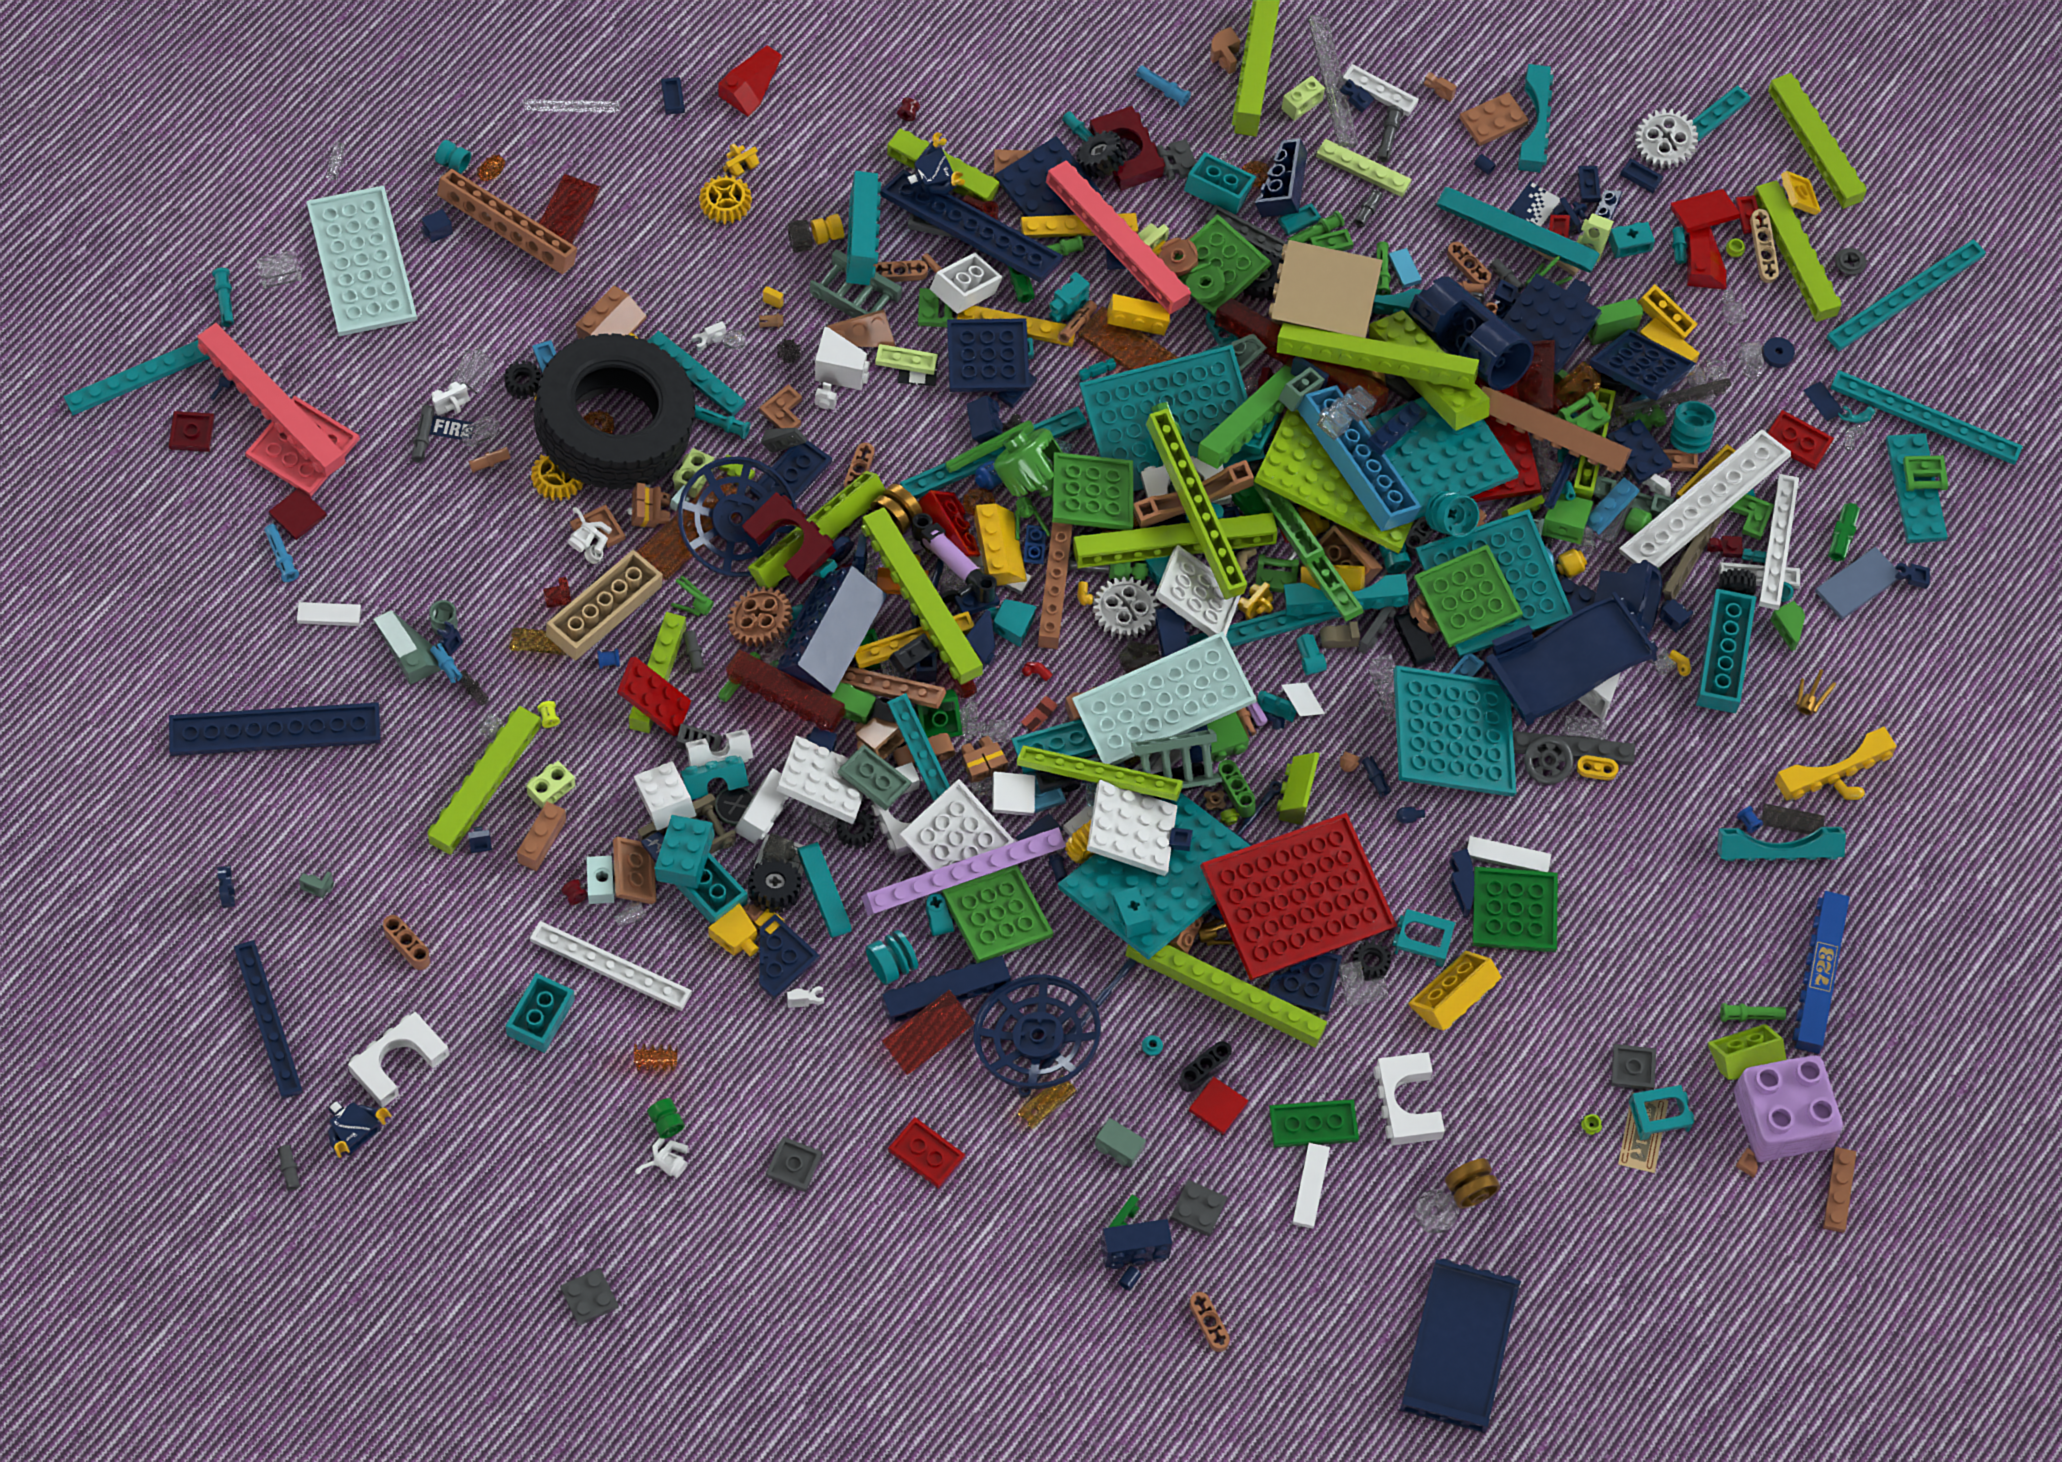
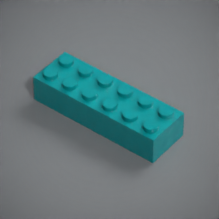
M854 172L849 198L846 283L870 285L871 278L875 277L876 266L873 265L878 263L879 252H875L879 246V238H876V236L879 235L880 224H876V221L879 222L880 210H877V207H880L881 196L877 195L881 191L878 173Z
M1716 589L1711 604L1696 706L1736 714L1741 703L1756 596Z

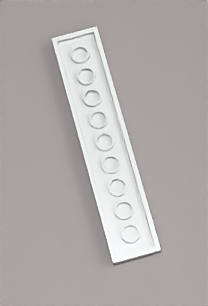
M1761 429L1619 548V553L1633 564L1647 560L1658 568L1791 457V451Z

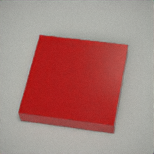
M1213 1077L1190 1106L1189 1111L1224 1135L1247 1106L1249 1100Z

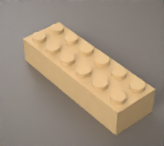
M633 549L546 623V636L576 661L662 587L663 574Z

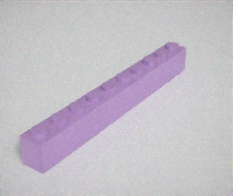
M1057 827L872 891L861 896L867 915L870 916L1052 853L1066 846L1060 829Z

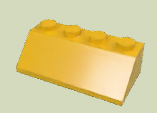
M996 503L976 505L974 522L984 574L993 576L996 579L997 586L1026 582L1027 578L1020 542L1015 538L1016 522L1014 512Z
M1465 951L1408 1004L1431 1027L1444 1031L1451 1027L1457 1018L1465 1014L1469 1007L1479 1001L1481 996L1493 988L1502 977L1491 958Z

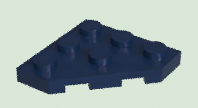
M776 914L760 927L759 986L775 1000L820 959V955ZM776 921L779 927L770 935L765 929Z
M1328 952L1300 962L1283 974L1272 977L1268 993L1300 1009L1328 1015L1342 956Z

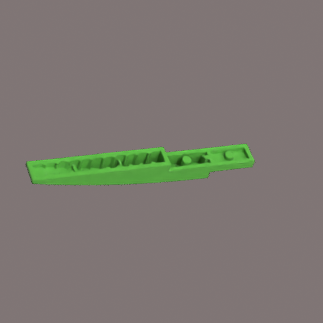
M1254 482V488L1269 512L1273 513L1274 519L1326 598L1331 600L1345 622L1364 613L1362 606L1326 557L1324 549L1287 498Z

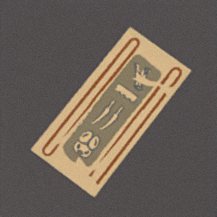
M1662 1099L1644 1103L1649 1121L1665 1119L1668 1100ZM1630 1105L1618 1165L1655 1173L1663 1132L1651 1134L1649 1139L1640 1141Z

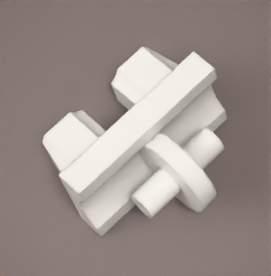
M454 382L449 385V391L442 393L441 390L432 392V401L438 416L454 410L456 414L461 412L460 406L470 401L465 384L460 385L458 382Z

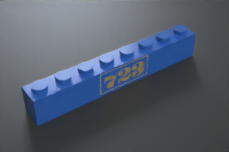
M1825 891L1822 898L1818 897L1816 909L1819 910L1818 916L1815 915L1812 926L1816 930L1815 934L1811 935L1809 942L1812 952L1808 953L1806 965H1809L1808 972L1805 971L1802 981L1806 985L1805 990H1801L1799 997L1802 1007L1797 1011L1795 1021L1799 1023L1798 1028H1794L1792 1040H1795V1049L1819 1054L1823 1047L1850 896Z

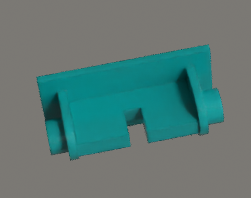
M1261 690L1259 692L1257 702L1262 711L1274 716L1284 717L1285 720L1293 722L1297 711L1291 701L1267 691Z

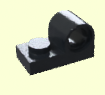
M924 633L895 651L889 657V660L899 674L903 675L918 662L934 653L936 648Z
M1041 770L1035 772L1041 793L1059 788L1063 792H1072L1081 786V779Z

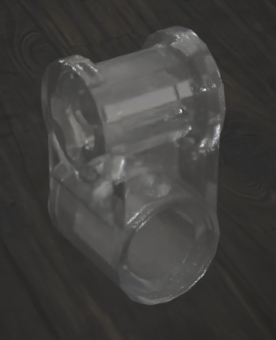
M1759 341L1740 342L1738 344V356L1741 361L1743 374L1748 379H1757L1764 365L1761 343Z

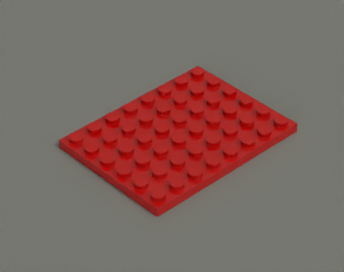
M1347 813L1217 857L1200 865L1250 981L1397 927Z

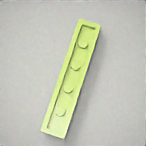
M1327 139L1324 140L1317 151V158L1400 197H1403L1411 184L1412 179Z

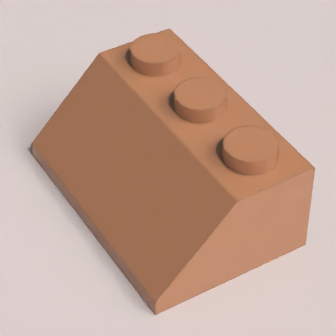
M613 285L576 323L577 335L579 339H585L586 336L591 335L598 336V334L608 333V335L612 333L622 334V336H625V334L629 335L640 326L647 316L629 294Z
M1340 524L1333 525L1319 541L1332 565L1365 566V585L1370 583L1383 569L1355 534Z

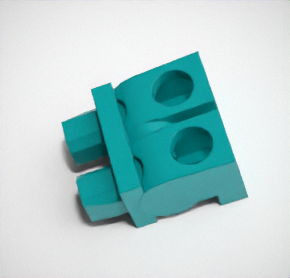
M1076 271L1070 276V283L1063 285L1061 290L1058 288L1054 292V300L1049 304L1052 310L1049 313V318L1054 322L1059 323L1063 319L1068 322L1072 319L1075 312L1081 309L1089 300L1090 283Z

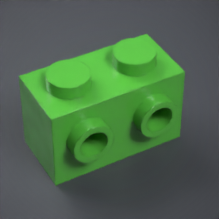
M840 682L828 702V711L856 723L861 722L866 725L874 712L877 697L868 691L863 692L855 689L851 684Z

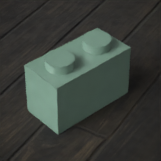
M1309 367L1286 383L1278 400L1293 412L1298 409L1305 394L1320 390L1325 379L1313 368Z
M1111 1118L1108 1119L1095 1140V1146L1101 1153L1111 1155L1120 1165H1127L1130 1168L1144 1150L1146 1144L1144 1138Z

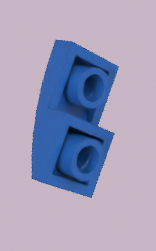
M1027 525L1023 563L1044 564L1046 533L1041 526Z

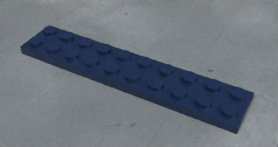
M904 169L880 191V196L1039 283L1063 261V255L948 193L946 195L927 194L921 184L911 188L907 177L913 174Z
M379 702L169 715L170 756L381 743Z

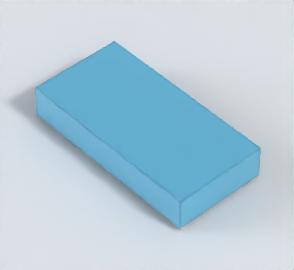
M1407 248L1389 253L1388 258L1403 288L1421 283L1422 279Z

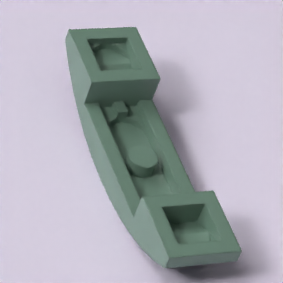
M1597 475L1593 494L1603 500L1616 486L1617 481ZM1639 492L1624 510L1630 511L1636 507L1650 512L1652 516L1657 517L1673 504L1674 498L1658 493L1650 496Z

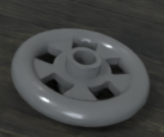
M1551 735L1541 736L1532 741L1526 749L1524 756L1525 768L1528 774L1535 781L1547 785L1563 781L1570 774L1574 762L1573 753L1569 745L1561 738ZM1545 744L1548 750L1540 753L1537 748ZM1555 746H1558L1563 751L1559 756L1553 751ZM1547 756L1552 758L1551 764L1545 762ZM1532 758H1538L1539 767L1533 766ZM1559 761L1565 763L1562 771L1556 769V767L1559 764ZM1543 769L1552 770V775L1544 776Z

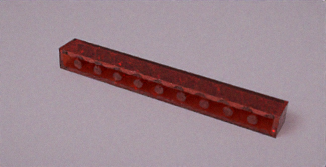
M1233 298L1217 308L1216 325L1240 339L1254 334L1267 347L1264 353L1292 368L1293 358L1296 356L1277 353L1278 335L1281 326ZM1303 358L1329 375L1326 388L1337 385L1348 402L1373 415L1387 404L1389 389L1354 368Z

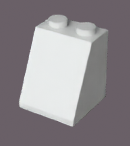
M824 327L815 360V381L862 390L863 384H867L869 378L868 369L870 362L867 361V353L830 328Z
M1621 672L1578 699L1601 720L1606 718Z

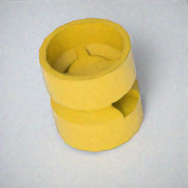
M839 214L829 215L826 217V220L818 218L810 221L812 234L817 245L827 243L829 238L832 240L844 238V229Z

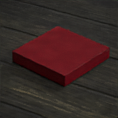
M174 411L169 449L210 452L215 419L214 413Z
M300 488L269 510V515L295 540L299 539L327 517L326 512Z

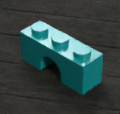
M733 755L725 758L723 761H709L703 766H689L685 770L680 771L682 781L691 800L708 795L707 785L710 780L717 777L725 780L728 790L749 786L745 764L741 756Z

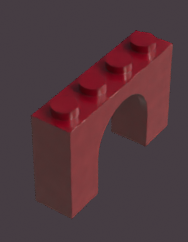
M1133 106L1090 120L1089 131L1094 136L1098 132L1102 134V131H1107V133L1113 131V133L1118 134L1120 139L1133 141L1141 150L1137 157L1125 161L1123 166L1118 167L1119 170L1117 172L1113 171V178L1120 191L1163 177L1164 159L1159 157L1156 144L1151 142L1149 131L1146 127H1143L1139 112H1135Z
M776 492L742 525V528L759 546L779 527L793 525L803 530L804 541L801 548L783 565L786 571L802 585L836 551L832 545L834 541L827 534L821 535L818 532L820 528L813 521L809 523L805 519L806 515L799 508L795 510L791 506V500L786 495L781 497Z

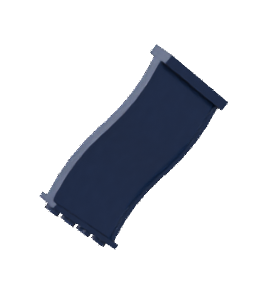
M1613 592L1611 597L1591 604L1568 616L1533 640L1500 655L1494 656L1492 653L1486 657L1489 671L1526 726L1533 724L1534 719L1550 714L1574 702L1609 678L1630 667L1651 659L1653 662L1657 661L1656 652L1658 648L1655 642L1648 639L1646 629L1643 626H1639L1634 612H1629L1625 599L1623 597L1620 598L1616 592Z
M1436 1259L1399 1411L1481 1433L1486 1432L1521 1281L1516 1280L1515 1277L1510 1275H1496L1491 1270H1477L1468 1264L1458 1265L1449 1259Z

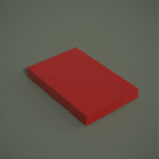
M1724 189L1672 202L1670 205L1671 210L1687 233L1740 218V212Z
M1784 410L1780 412L1767 434L1791 451V458L1813 470L1817 468L1834 440L1832 436Z
M916 1117L912 1119L888 1147V1151L938 1189L965 1158L963 1152Z

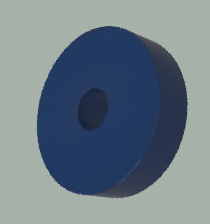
M1782 337L1769 339L1762 350L1764 361L1775 368L1788 366L1795 354L1792 343Z
M848 536L840 537L832 544L836 551L829 558L835 560L836 564H838L851 552L854 542Z

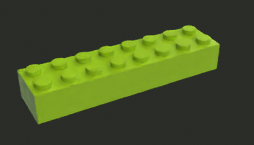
M1253 0L1232 119V125L1235 126L1234 133L1254 137H1257L1280 0Z
M1403 310L1369 324V339L1445 353ZM1404 377L1455 431L1489 417L1490 398L1476 384H1474L1473 390Z

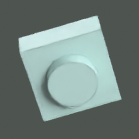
M684 485L671 499L670 508L675 512L678 510V503L685 487ZM688 492V494H687V496H686V500H685V501H687V502H689V500H690V498L688 497V496H689V492Z

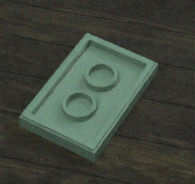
M864 744L837 772L885 811L912 784L908 778Z

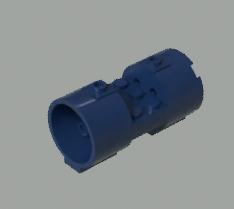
M1440 277L1433 281L1434 284L1427 290L1423 289L1420 294H1415L1408 310L1411 313V317L1414 318V322L1450 354L1478 359L1477 377L1494 390L1507 389L1518 382L1526 373L1534 356L1532 343L1485 307L1480 300L1453 278Z

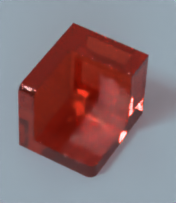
M566 577L558 578L559 586L543 589L547 608L571 603Z

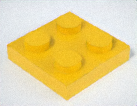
M1787 170L1781 174L1782 185L1788 194L1789 204L1794 208L1813 215L1821 212L1811 181Z

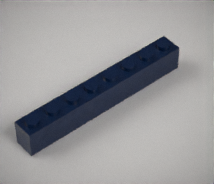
M1170 607L1156 609L1155 624L1162 658L1188 647L1190 637L1189 632H1185L1184 629L1186 619L1178 615ZM1207 724L1188 733L1208 730ZM1199 745L1191 746V749H1189L1191 763L1203 762L1202 748Z

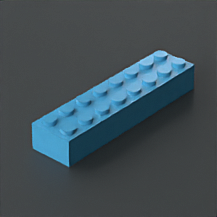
M1335 385L1305 394L1297 410L1381 532L1413 522L1421 509V505L1385 453L1380 456L1366 444L1372 435L1339 387Z

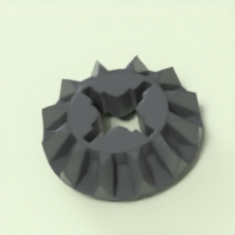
M1845 248L1837 253L1835 266L1839 268V272H1844L1846 276L1849 274L1856 276L1865 269L1866 258L1857 249ZM1848 259L1851 262H1854L1853 266H1850V264L1847 263Z

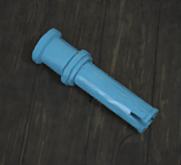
M1143 65L1138 68L1136 76L1164 92L1165 97L1174 99L1181 107L1188 102L1191 96L1190 91L1181 89L1175 82L1170 83Z
M270 524L264 528V532L275 554V565L281 571L283 582L294 581L299 577V572L293 565V557L287 553L277 526Z

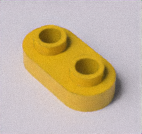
M1589 755L1582 756L1576 766L1577 772L1581 776L1606 781L1613 780L1619 769L1618 764L1612 759ZM1587 766L1590 770H1585L1583 767ZM1607 769L1610 773H1605L1604 770Z

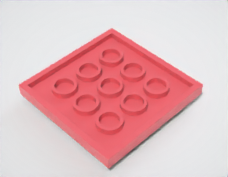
M295 395L291 399L344 453V456L360 440L358 434ZM273 422L270 423L245 452L247 458L295 488H300L310 497L328 478L322 472L318 473L315 470L312 462L309 459L306 460L301 455L300 449L297 446L293 447L288 442L287 436L283 432L279 433L276 430Z

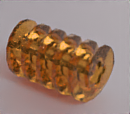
M634 1044V1064L637 1071L641 1070L642 1065H644L646 1071H649L651 1065H653L654 1071H658L660 1065L663 1071L667 1070L668 1065H670L672 1071H675L678 1059V1044L675 1050L672 1049L671 1044H668L666 1050H664L662 1044L659 1045L658 1050L655 1049L654 1044H651L649 1050H647L645 1044H642L640 1050H638L637 1044Z

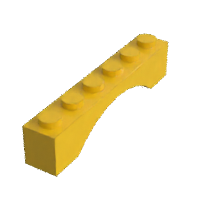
M1884 726L1867 733L1858 750L1842 762L1824 767H1806L1796 764L1779 771L1775 778V783L1786 801L1793 798L1797 800L1809 791H1818L1827 783L1834 784L1841 777L1846 775L1850 777L1862 768H1871L1878 761L1882 760L1884 762L1893 757L1897 746Z

